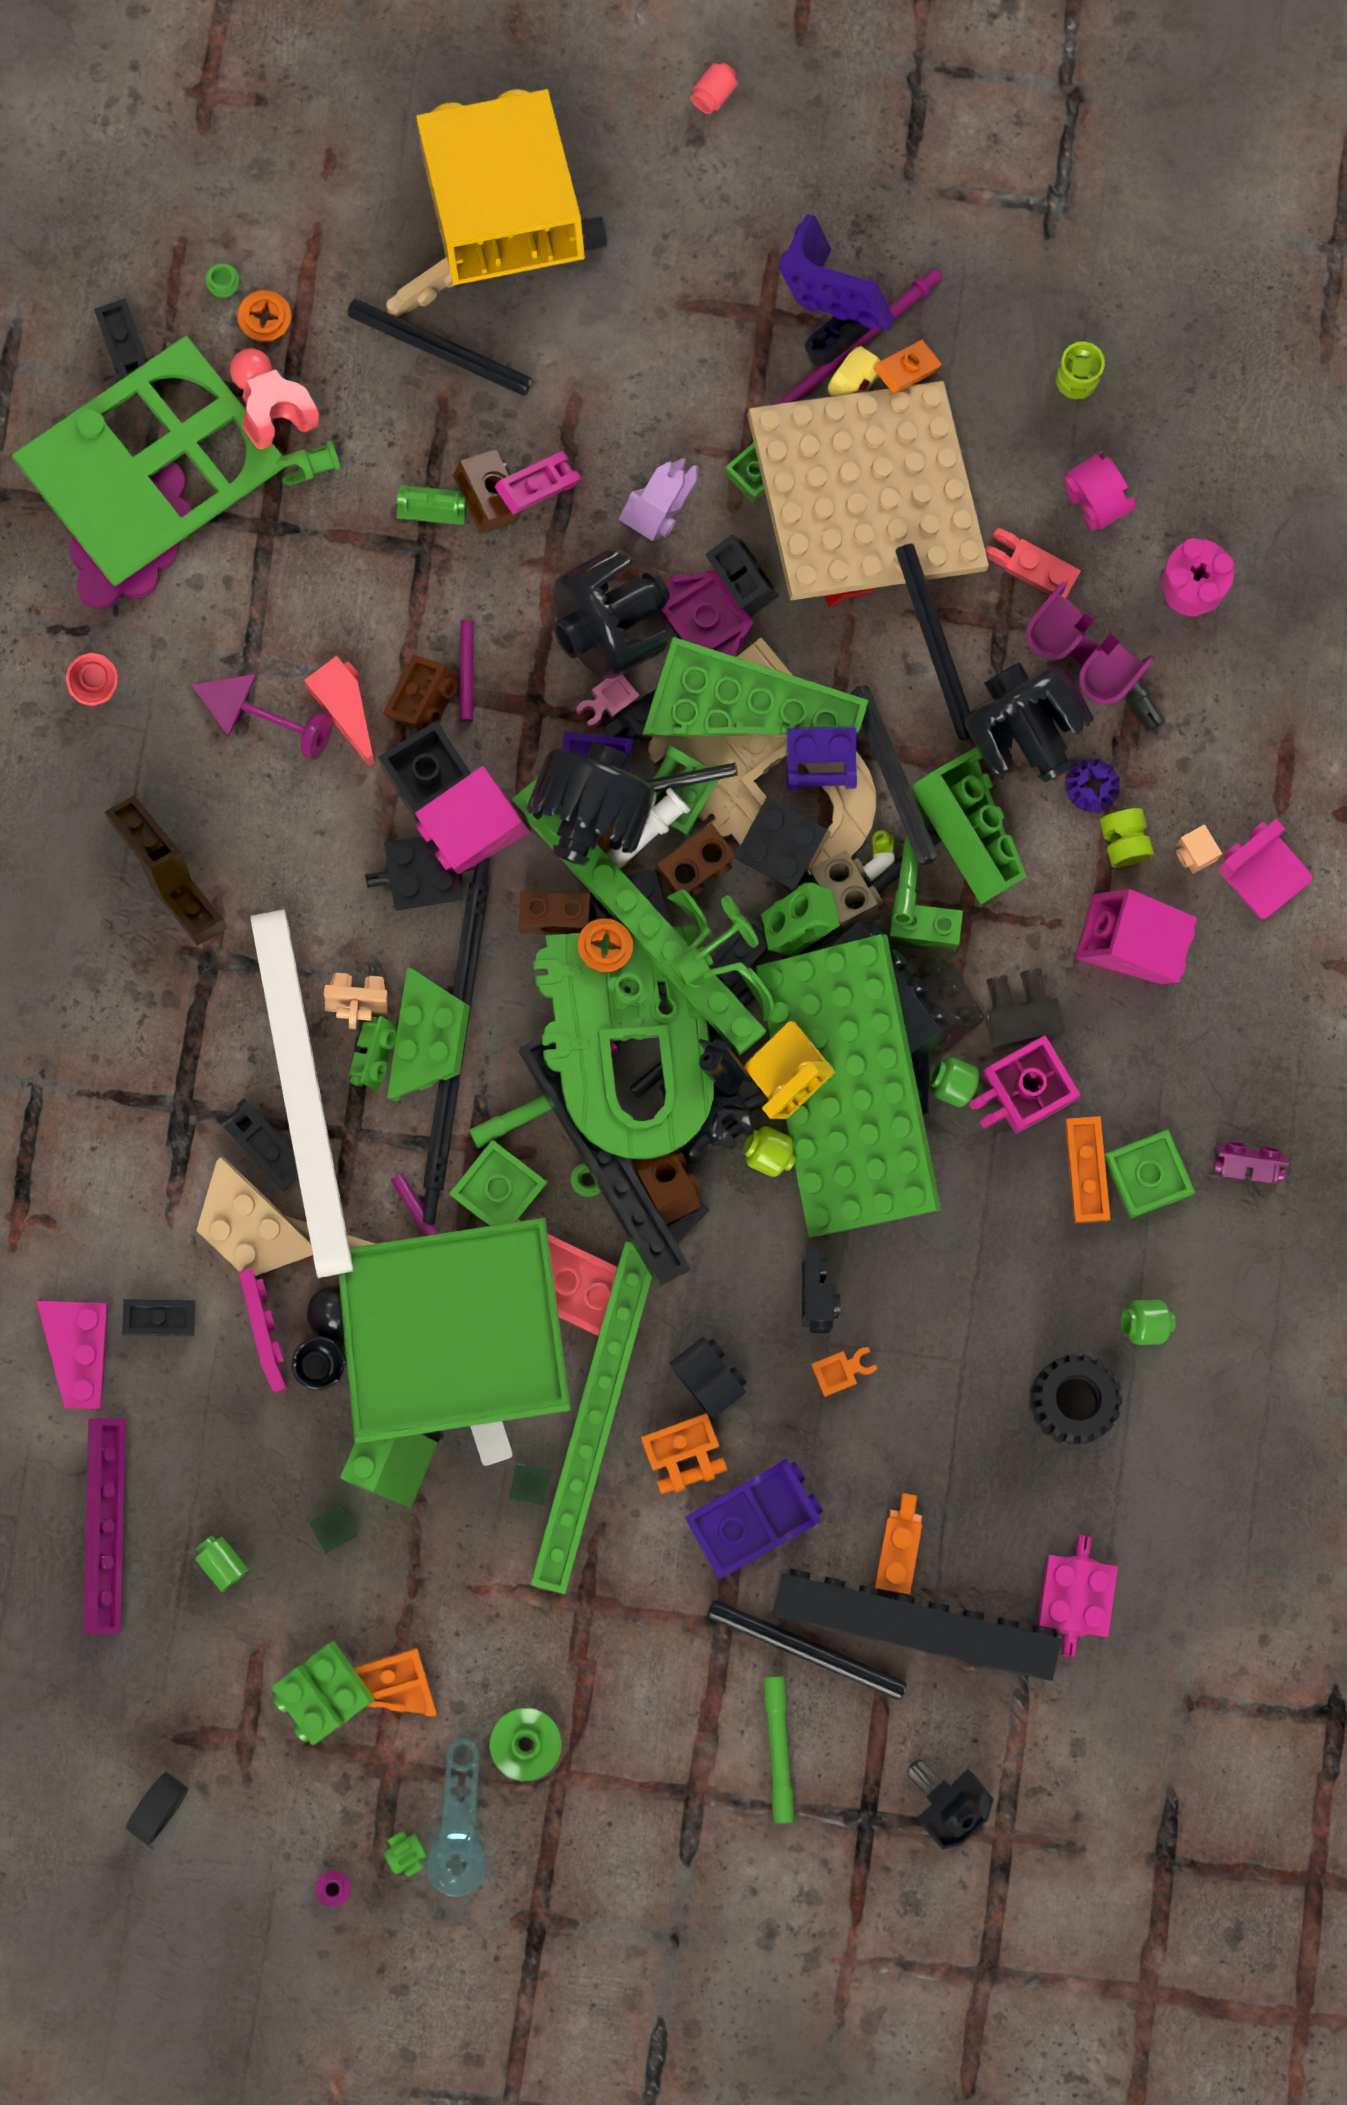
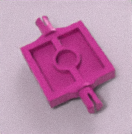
M1084 1535L1077 1536L1075 1556L1059 1557L1046 1555L1036 1626L1053 1628L1064 1634L1061 1655L1075 1658L1078 1636H1109L1118 1566L1101 1564L1089 1558L1093 1537Z

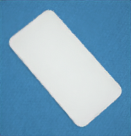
M502 1421L471 1426L483 1465L488 1466L512 1457V1450Z

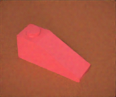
M336 656L304 680L309 693L325 713L332 717L333 723L370 767L375 762L357 681L360 675L349 661L343 664L338 656Z

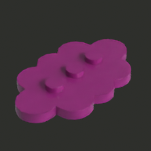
M171 462L150 477L154 485L181 518L192 511L189 504L182 499L186 489V478L182 469L175 462ZM73 536L69 543V555L74 565L81 570L76 582L77 592L81 601L90 608L100 610L113 606L122 594L132 598H143L151 594L159 582V570L170 567L176 561L178 556L177 544L114 587Z

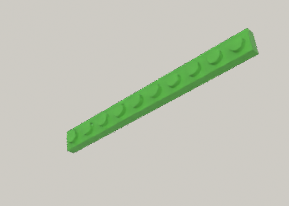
M536 779L511 799V805L553 850V845H558L561 838L556 834L562 821L560 819L562 805H560L557 813L552 817L546 816L543 813L542 817L537 820L532 815V812L529 814L527 805L536 784ZM598 845L596 850H589L587 857L591 860L585 866H580L560 858L615 920L629 931L634 941L718 1034L733 1048L738 1056L765 1035L766 1030L716 975L710 976L706 980H703L700 976L688 985H684L680 981L670 962L684 954V950L690 946Z
M627 1241L623 1245L530 1583L532 1586L562 1594L566 1593L652 1279L650 1272L634 1245Z

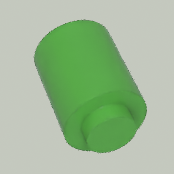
M211 1536L196 1548L199 1553L195 1558L196 1562L221 1592L234 1585L250 1570L223 1536L217 1540Z

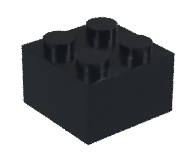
M437 721L378 756L380 767L417 823L420 821L415 814L417 811L471 774Z
M766 797L734 858L795 891L798 886L804 883L810 868L814 865L831 832Z

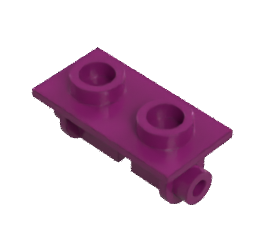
M1227 1141L1226 1145L1216 1144V1150L1222 1158H1215L1213 1171L1219 1172L1220 1176L1245 1179L1246 1168L1250 1167L1252 1168V1181L1276 1184L1277 1181L1283 1182L1285 1168H1281L1280 1165L1288 1166L1289 1162L1280 1149L1269 1146H1261L1260 1150L1246 1148L1247 1145L1235 1141Z

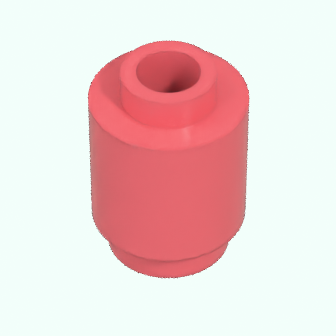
M713 63L693 87V94L690 97L692 103L706 114L719 110L738 86L735 71L725 63L720 65Z

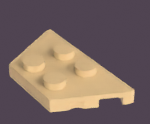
M220 1157L216 1161L196 1231L239 1272L252 1268L255 1276L313 1255L310 1239L224 1157Z

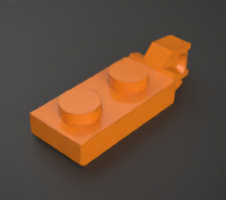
M901 1494L899 1511L890 1510L889 1518H886L874 1588L910 1595L922 1530V1515L914 1514L917 1500L916 1495Z

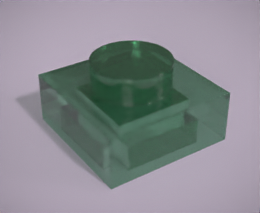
M517 1463L509 1498L544 1506L552 1471Z
M341 1505L309 1521L325 1554L358 1537Z

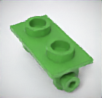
M400 485V490L397 492L398 508L396 518L464 525L466 497H463L460 491Z
M379 1016V1018L372 1017L371 1021L363 1022L357 1046L366 1048L367 1052L366 1054L354 1053L348 1076L351 1077L349 1083L357 1086H363L364 1084L379 1092L381 1082L385 1079L387 1073L386 1064L390 1051L396 1042L397 1025L382 1016Z

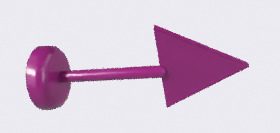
M256 674L191 684L228 736H230L240 711L243 710L302 734L300 749L307 758L317 759L328 743L333 726V719L328 714L318 712L310 718L306 726H303L246 703L245 700L257 676Z

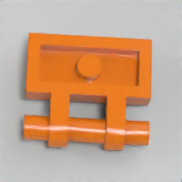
M707 1413L641 1437L652 1471L664 1467L667 1468L669 1477L656 1481L661 1495L673 1490L675 1493L686 1490V1485L703 1479L705 1482L715 1479L716 1474L727 1471L723 1457L710 1462L706 1453L719 1447ZM696 1456L699 1466L679 1472L677 1462Z

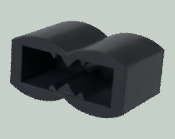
M702 1337L673 1359L669 1365L703 1410L713 1419L746 1393L743 1386L747 1382L735 1367L729 1370L721 1360L725 1354L713 1339L707 1342Z

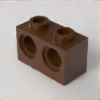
M711 823L653 866V868L656 869V872L672 893L683 889L693 898L706 888L702 883L712 874L717 880L733 868L729 862L734 859L735 853ZM705 845H711L717 849L719 857L716 863H708L704 860L702 849ZM682 865L689 868L692 875L689 883L683 884L677 881L675 878L677 866Z

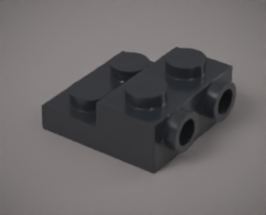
M806 1249L802 1256V1327H810V1333H831L834 1319H838V1315L841 1312L840 1294H834V1285H820L824 1284L827 1271L826 1259H820V1250Z

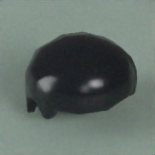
M328 1286L319 1290L308 1302L306 1319L312 1331L321 1337H329L332 1340L344 1337L340 1286Z
M321 1336L305 1339L295 1349L291 1359V1370L296 1381L307 1389L324 1390L333 1386L340 1380L346 1365V1357L341 1345L329 1337Z

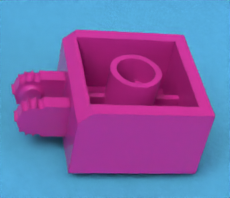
M1046 1035L986 1068L981 1077L989 1091L972 1100L969 1105L972 1110L979 1109L995 1099L1000 1110L988 1114L980 1121L983 1129L1006 1118L1015 1135L1074 1103L1080 1097V1093ZM1023 1079H1027L1029 1083L1033 1081L1037 1083L1038 1086L1034 1089L1035 1092L1024 1088L1025 1081Z

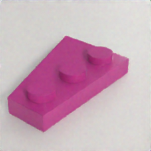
M252 1268L240 1271L238 1273L262 1369L273 1393L287 1389L280 1362L284 1361L279 1341L274 1342L271 1332L276 1330L275 1321L271 1309L266 1311L263 1300L269 1299L263 1279H256Z
M36 1301L64 1408L102 1410L108 1304Z

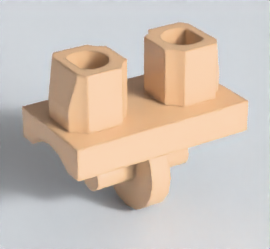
M334 973L330 985H325V1011L337 1012L336 1018L349 1019V1029H357L358 1020L371 1021L372 1015L387 1017L388 993L385 990L383 977H366L364 988L352 987V976L346 973Z

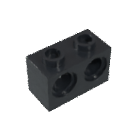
M733 534L705 554L741 610L753 616L780 596L746 543Z

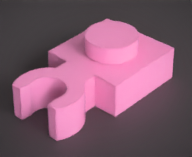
M624 675L614 679H605L592 689V694L596 699L581 702L577 707V713L580 715L586 710H592L595 713V716L587 722V726L591 729L599 725L604 713L607 712L613 720L619 712H622L626 707L639 700L640 696Z

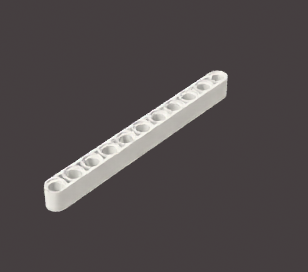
M285 909L252 915V930L317 1276L322 1278L352 1272V1258Z

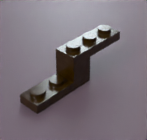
M135 795L105 811L110 824L138 857L152 890L197 946L227 929L224 919L192 881L179 849Z

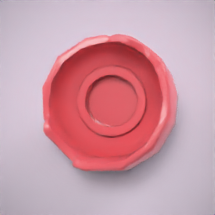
M90 652L75 658L67 669L65 681L69 694L79 703L95 706L105 703L112 697L118 685V675L115 665L104 655Z

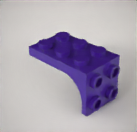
M807 214L803 222L797 226L794 239L788 250L782 254L778 267L796 302L813 312L821 310L831 313L840 320H847L848 318L859 321L862 325L871 329L879 327L890 330L895 318L878 283L823 267L830 254L831 246L816 216Z
M785 1458L765 1472L684 1517L719 1580L821 1522L819 1514L823 1512V1509L813 1493L807 1496L801 1485L806 1480L796 1462L789 1464Z

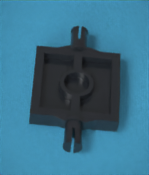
M423 836L384 842L387 857L385 871L365 874L367 888L388 885L393 894L395 911L463 900L461 888L463 873L457 874L452 867L446 870L435 855L440 849L433 839L426 842ZM476 865L465 870L464 872L475 870Z

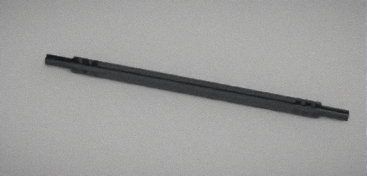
M490 857L476 865L473 882L469 883L452 992L453 996L470 1006L468 1024L489 886L486 883ZM468 1024L460 1074L447 1080H439L423 1182V1188L426 1189L423 1222L435 1225L439 1193L444 1190Z

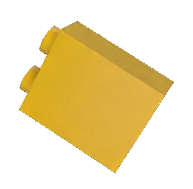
M519 89L510 90L500 95L496 100L466 106L459 103H445L436 107L431 113L416 115L423 162L453 286L585 259L581 216L548 89L531 93Z

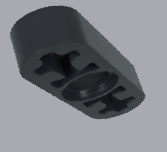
M832 317L806 340L805 350L811 363L817 366L827 365L871 328L865 327L859 321L852 319L840 320ZM848 323L854 324L853 328L849 331L839 332L843 325Z

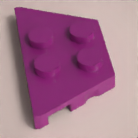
M716 570L699 572L694 576L687 574L676 575L671 580H663L668 588L670 599L663 609L658 607L657 609L677 637L681 640L736 657L753 629V622L747 613L740 609Z

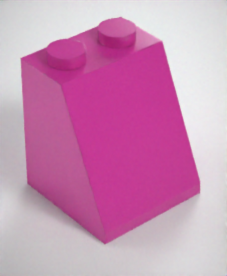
M484 766L415 813L420 820L415 825L426 842L433 839L440 849L435 853L440 863L446 870L452 867L457 874L464 872L531 833Z
M1131 889L1093 894L1075 959L1158 984L1179 983L1180 977L1186 968L1185 959L1189 945L1195 936L1194 927L1197 917Z

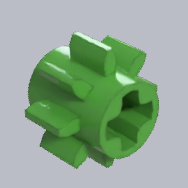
M401 1831L387 1839L391 1847L385 1849L383 1853L395 1875L404 1871L406 1876L409 1877L423 1869L420 1861L428 1856L416 1833L407 1837L405 1832Z

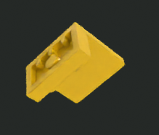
M789 1021L744 1065L749 1075L769 1099L762 1109L770 1119H788L835 1073L834 1069L794 1021Z

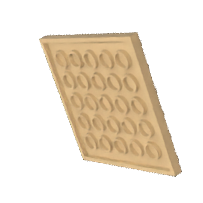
M944 381L912 385L896 394H893L890 389L749 408L747 413L790 601L904 584L906 582L895 550L909 543H913L926 580L987 570L989 564Z

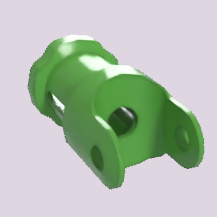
M332 440L326 442V446L307 452L305 449L281 456L277 460V465L280 467L294 464L299 466L297 471L283 477L282 481L285 485H293L312 479L314 474L332 468L335 470L341 469Z

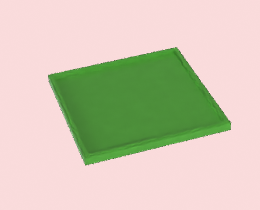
M545 1218L350 1248L353 1271L339 1274L353 1432L356 1444L571 1410Z

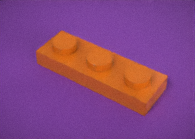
M1101 1116L1065 1119L1074 1224L1109 1221L1111 1219Z

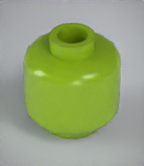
M763 1126L758 1131L753 1130V1134L747 1137L742 1151L743 1155L746 1156V1163L749 1167L771 1177H777L784 1170L789 1171L797 1157V1154L793 1151V1139L769 1126Z

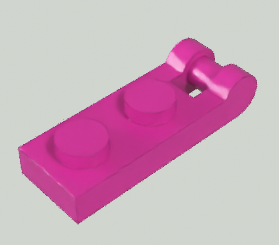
M561 451L500 480L494 487L514 515L557 493L573 488L582 481V478L577 470L573 471L567 463L569 461L564 451Z

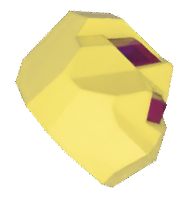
M862 346L855 347L831 379L827 389L829 395L833 397L867 392L879 377L873 369L880 361L879 358Z

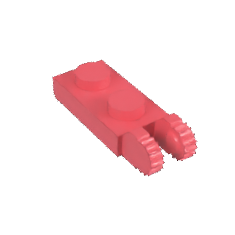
M996 529L993 537L998 542L1014 550V553L1010 558L1005 552L995 547L987 546L985 548L987 559L1005 568L1004 571L1050 596L1064 581L1067 585L1062 596L1067 598L1081 570L1024 539L1020 541L1016 535L1007 532V530Z

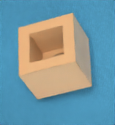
M1205 824L1181 837L1176 844L1178 848L1176 855L1180 863L1185 868L1189 867L1193 874L1216 862L1222 855Z

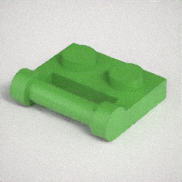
M668 745L664 752L667 756L653 779L671 775L678 762L686 766L684 772L709 767L677 748ZM720 780L673 789L691 810L687 814L683 812L670 825L688 835ZM662 791L656 792V800Z

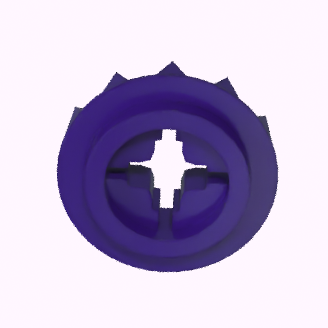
M1085 758L1074 765L1069 771L1066 778V792L1070 801L1077 808L1086 812H1100L1109 808L1116 801L1120 792V776L1116 774L1113 765L1103 762L1100 758ZM1090 773L1095 781H1106L1099 786L1097 796L1092 788H1080L1088 783Z

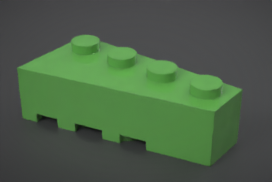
M976 747L931 772L910 786L976 898L980 904H983L1027 876L1012 837L1005 834L1002 826L1004 815L1000 806L995 807L989 791L992 784L988 774L982 773L978 762L982 757Z

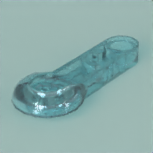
M458 1739L448 1748L442 1830L432 1845L426 1861L427 1876L433 1887L442 1894L453 1897L464 1896L476 1890L484 1880L487 1869L486 1855L475 1831L480 1754L476 1744L468 1739ZM460 1745H468L474 1752V1758L467 1766H460L453 1759V1752ZM452 1769L461 1772L474 1771L473 1778L465 1776V1787L471 1789V1796H465L464 1802L461 1803L457 1802V1796L451 1795V1788H456L459 1781V1776L451 1777ZM458 1854L460 1855V1860L467 1863L466 1871L460 1870L462 1875L452 1876L453 1872L451 1869H446V1863L448 1859L453 1861L452 1855Z

